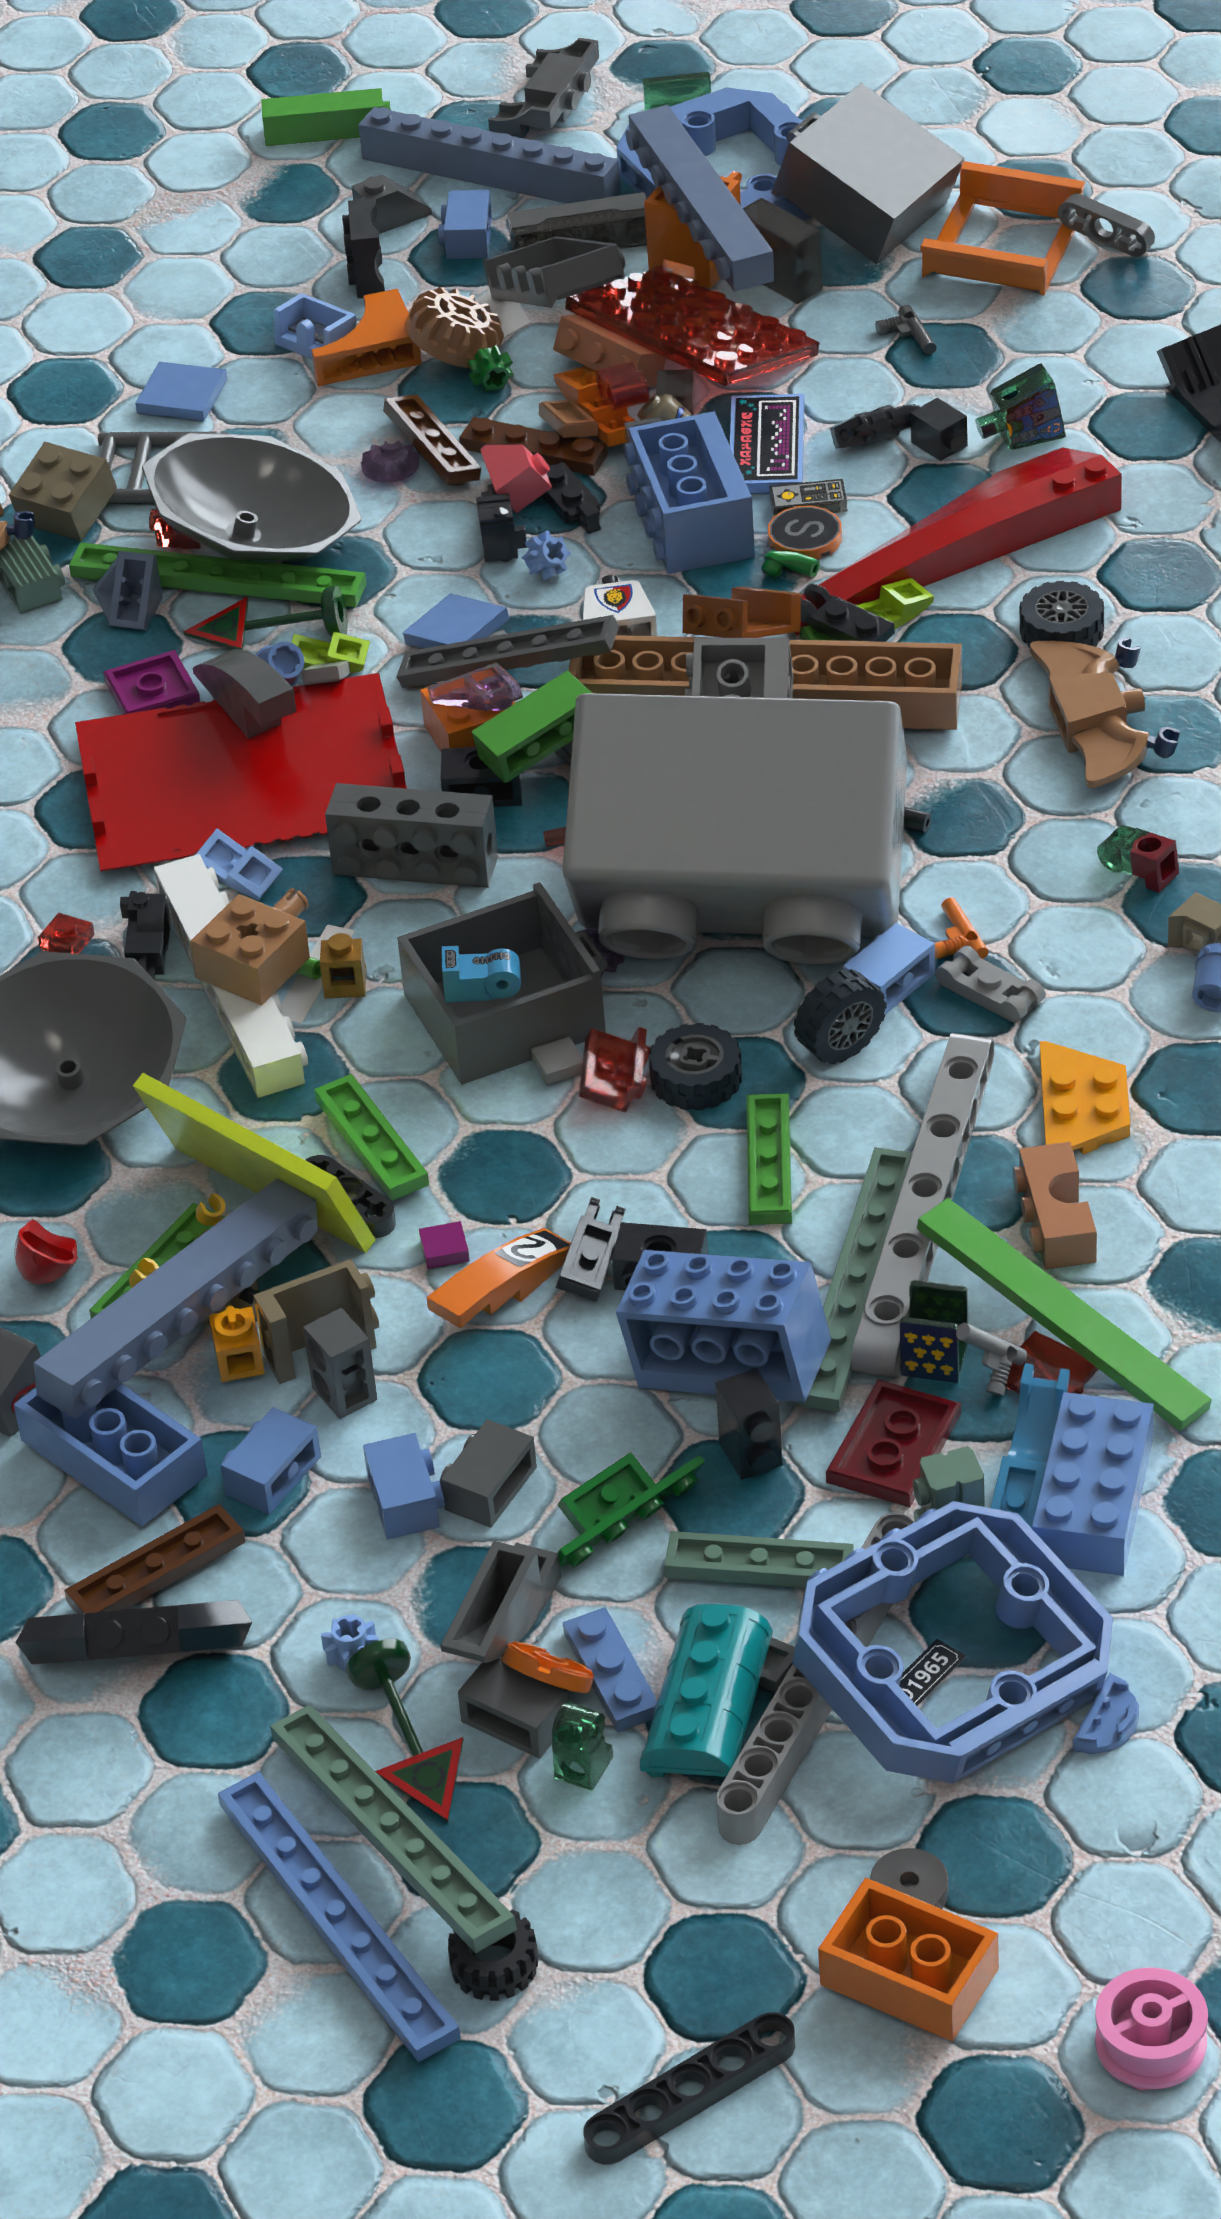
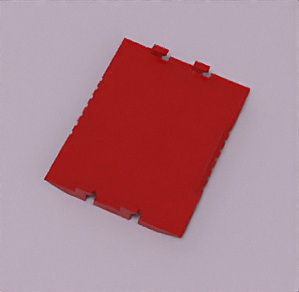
M379 673L343 678L333 682L292 687L294 689L296 712L281 718V725L249 739L215 699L207 703L202 701L188 706L186 704L178 705L170 709L165 707L75 722L100 872L194 856L217 828L244 848L254 846L255 843L265 845L273 843V840L281 839V842L293 840V837L297 836L307 838L313 837L312 834L320 833V835L328 834L325 813L336 783L407 789L402 759L398 753L389 707L386 704Z

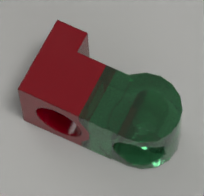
M1119 826L1097 847L1098 858L1108 870L1116 873L1124 871L1145 879L1146 888L1158 893L1180 873L1176 840L1139 828Z

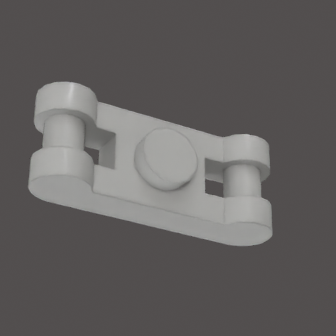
M963 946L954 954L952 962H944L935 972L936 978L944 987L1014 1023L1021 1020L1027 1014L1029 1006H1037L1046 996L1043 986L1036 980L1031 979L1026 982L981 959L978 953L970 946Z

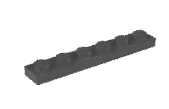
M614 615L407 651L404 654L396 677L402 688L418 685L426 686L435 682L452 680L491 667L497 673L503 670L520 667L529 668L537 664L554 661L563 662L571 658L589 655L597 656L611 652L619 625Z

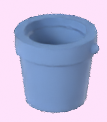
M288 641L279 642L261 648L255 654L272 666L291 687L296 684L304 667V655L295 644Z
M1214 943L1202 947L1197 955L1192 996L1195 1003L1201 1008L1212 1012H1221V943Z

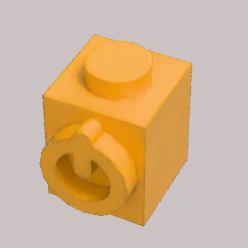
M228 1306L223 1312L210 1314L209 1321L221 1382L265 1374L252 1307L238 1309Z

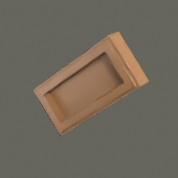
M573 400L539 403L538 415L563 438L598 436V423Z

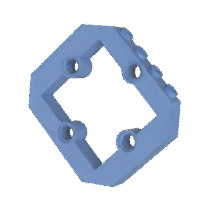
M728 87L670 107L704 156H708L716 150L717 141L751 130L775 154V161L779 166L782 164L789 145L786 135L803 121L790 110L787 104L779 100L773 93ZM624 132L617 145L619 176L635 193L644 192L647 199L657 187L653 183L649 170L642 168L637 153L629 149ZM772 174L752 176L747 181V189L740 191L741 207L762 236L812 219L810 215L781 194L777 197L771 194L777 176Z
M952 1501L938 1510L935 1508L927 1510L916 1522L901 1530L895 1528L889 1531L878 1543L869 1548L854 1550L838 1565L830 1569L822 1568L813 1573L805 1584L806 1588L800 1608L792 1660L797 1669L886 1771L955 1783L1094 1702L1103 1687L1108 1672L1113 1617L1019 1514ZM969 1555L1000 1589L995 1604L996 1614L1000 1620L1013 1628L1026 1629L1033 1626L1061 1658L1030 1676L1010 1670L998 1673L992 1679L985 1702L936 1729L899 1686L904 1670L903 1660L900 1655L892 1648L884 1645H872L865 1648L844 1623L882 1602L895 1604L903 1601L908 1597L913 1585Z

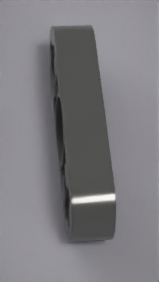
M1072 194L1058 208L1059 219L1069 229L1131 256H1142L1154 244L1155 234L1147 223L1084 195ZM1100 218L1107 220L1112 225L1113 232L1107 231L1102 227Z

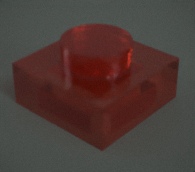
M58 912L38 936L39 947L41 950L48 952L79 954L95 935L93 923Z

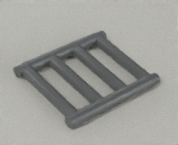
M217 431L99 433L98 443L101 446L99 457L107 459L110 469L116 447L137 446L127 489H116L107 504H155L150 490L142 489L145 477L142 465L149 460L152 446H169L187 433H229Z

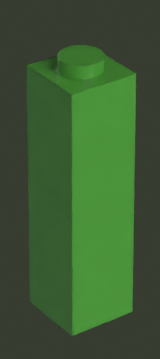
M382 88L261 99L265 145L274 146L360 138L358 124L373 107H383L391 110L390 101H383Z

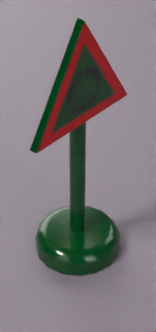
M335 585L323 590L321 610L246 621L249 602L248 597L183 631L185 636L235 650H243L245 630L323 619L325 629L328 635L332 637L333 632L347 635L348 620L343 594L340 587Z
M383 1639L372 1642L352 1655L346 1665L347 1675L354 1686L363 1690L383 1688L413 1756L375 1772L384 1781L446 1822H449L464 1739L462 1737L426 1752L423 1751L394 1685V1682L401 1678L410 1666V1652L405 1643L398 1639Z

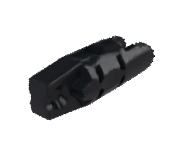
M909 404L895 408L891 405H885L871 412L865 411L855 414L853 417L830 428L834 446L836 449L861 445L867 446L882 439L897 437L901 430L910 428V412L919 408L920 405Z

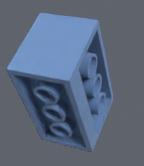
M715 411L628 428L629 443L624 444L626 462L628 466H631V473L626 474L628 491L630 496L635 495L637 514L639 517L644 516L646 536L648 539L653 538L652 545L657 561H663L667 573H677L755 557L752 496Z
M644 1250L616 1310L638 1388L716 1395L715 1382L757 1368L777 1400L806 1402L831 1342L811 1262Z

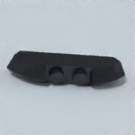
M239 1600L28 1618L15 1643L31 1664L210 1650L243 1646L252 1625V1620Z

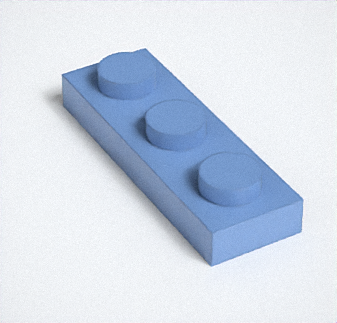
M606 1607L563 1622L564 1636L579 1663L592 1670L594 1674L592 1687L617 1733L653 1720V1713L658 1701Z

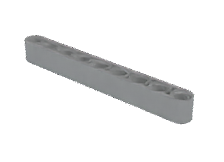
M890 1513L880 1517L861 1548L864 1550L878 1543L889 1531L895 1528L901 1530L914 1523V1521L909 1516L901 1513ZM882 1602L844 1624L866 1648L871 1643L893 1604ZM792 1664L718 1790L716 1802L719 1833L724 1840L731 1844H748L760 1835L832 1710L829 1704L794 1664Z

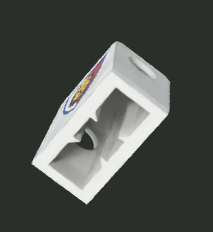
M607 575L599 581V585H591L585 588L583 620L614 615L619 625L616 635L657 636L656 614L639 581L629 580L621 582L617 576Z

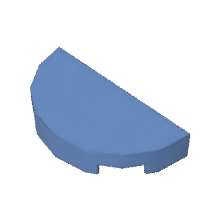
M1109 1673L1102 1689L1099 1691L1073 1739V1751L1087 1754L1110 1752L1124 1745L1136 1732L1139 1720V1704L1135 1696L1130 1692L1129 1685L1125 1680Z

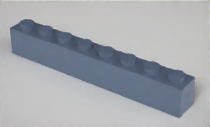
M664 105L628 115L629 129L626 130L625 137L629 149L637 153L642 168L649 170L654 185L656 187L660 186L667 203L675 207L680 222L682 224L686 223L694 242H699L703 247L706 259L708 261L712 260L715 264L720 279H725L734 292L773 282V250L670 107Z
M373 107L358 124L362 159L566 204L614 197L621 194L618 159L607 157L600 153L574 150L571 147L550 145L538 140L522 139L506 133H494L477 127L452 124L445 120L438 121L424 118L417 114L391 111L383 107Z
M275 1179L33 1362L37 1396L75 1419L89 1408L97 1405L103 1397L123 1382L128 1381L133 1374L151 1360L158 1358L164 1350L181 1337L189 1334L210 1314L220 1310L225 1303L245 1288L250 1287L255 1280L273 1266L280 1264L295 1249L311 1240L318 1232L316 1200L282 1180Z

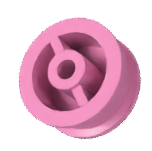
M1150 1967L1122 1973L1104 1987L1096 2004L1095 2018L1097 2029L1095 2045L1099 2060L1112 2076L1137 2090L1163 2089L1186 2081L1200 2068L1207 2051L1206 2029L1208 2009L1202 1993L1190 1980L1170 1970Z

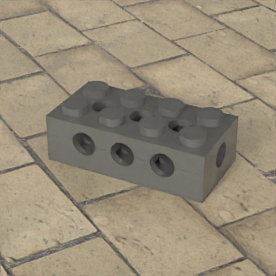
M335 784L325 813L333 875L489 888L498 859L492 795Z

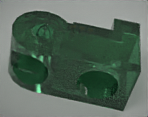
M568 1701L560 1707L553 1723L551 1736L555 1779L590 1791L594 1790L613 1758L612 1744L606 1743L605 1736L603 1735L605 1716L603 1713ZM572 1762H575L583 1768L585 1773L576 1772L569 1766Z

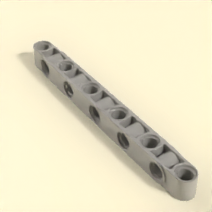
M956 1033L950 1034L854 1340L851 1367L854 1372L897 1378L901 1369L899 1325L902 1322L912 1323L911 1281L928 1282L938 1249L937 1244L916 1229L918 1218L945 1199H953L993 1064L995 1045L993 1038Z

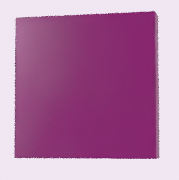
M175 650L103 671L104 681L122 714L165 707L170 709L178 705L186 704L188 706L201 702L200 694Z

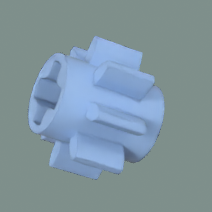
M545 531L525 542L529 550L522 556V559L525 560L530 575L533 573L542 574L543 580L546 581L554 577L555 574L558 575L568 569L563 562L567 556L571 555V552L567 551L562 536L559 538L551 537L550 532Z
M356 1614L333 1619L331 1632L321 1633L322 1646L326 1653L328 1666L337 1664L340 1669L347 1673L346 1665L352 1655L370 1643L379 1641V1637L376 1636L374 1622L365 1623Z

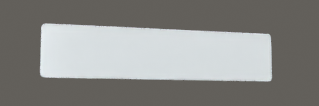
M327 925L311 951L310 957L320 960L321 940H329L331 936L338 933H345L352 937L355 931ZM300 974L297 975L281 1003L282 1017L289 1016L292 1022H303L323 988L322 976L317 980H313Z

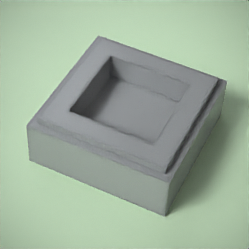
M348 661L307 667L301 672L303 684L311 685L333 682L348 677L350 674Z
M570 1036L531 1049L532 1060L547 1085L586 1073L585 1061Z

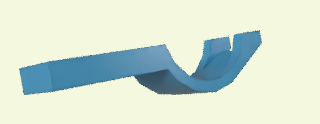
M1025 1363L1020 1382L1018 1414L1012 1444L1008 1455L1002 1457L990 1508L1017 1513L1032 1528L1063 1392L1068 1391L1070 1371L1060 1368L1058 1381L1033 1378L1034 1364Z

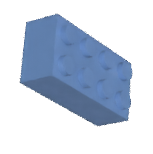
M120 1384L103 1397L97 1405L89 1408L76 1419L37 1396L36 1388L14 1404L22 1442L141 1527L208 1476L202 1439L123 1384Z
M1063 1392L1032 1530L1067 1568L1124 1576L1153 1444L1154 1404Z

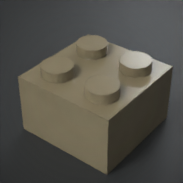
M44 441L9 493V498L15 513L21 511L34 513V528L82 541L116 491L117 485L107 459Z

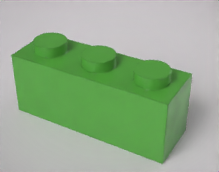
M567 670L471 731L479 758L504 783H507L573 740L576 698L580 694L592 692Z

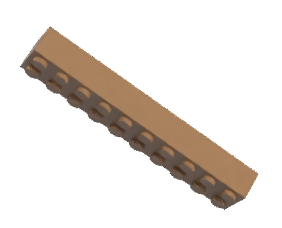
M616 635L611 652L597 656L589 655L571 658L568 671L592 693L685 696V689L689 688V677L686 676V654L693 653L694 638L708 637ZM790 640L794 674L793 699L891 701L900 706L903 729L957 730L962 688V644Z

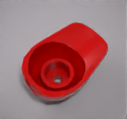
M32 1219L18 1231L14 1248L15 1262L22 1277L28 1282L36 1285L52 1283L63 1277L78 1259L76 1240L53 1234Z

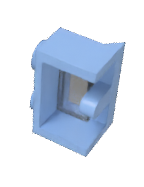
M303 293L274 309L275 344L312 359L311 349L335 342L356 327V314Z

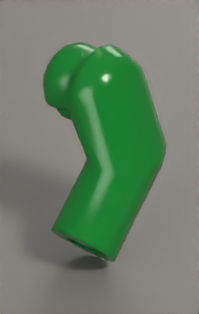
M772 550L763 557L765 562L761 566L762 571L772 577H778L781 574L782 568L814 578L819 571L820 562L798 552Z

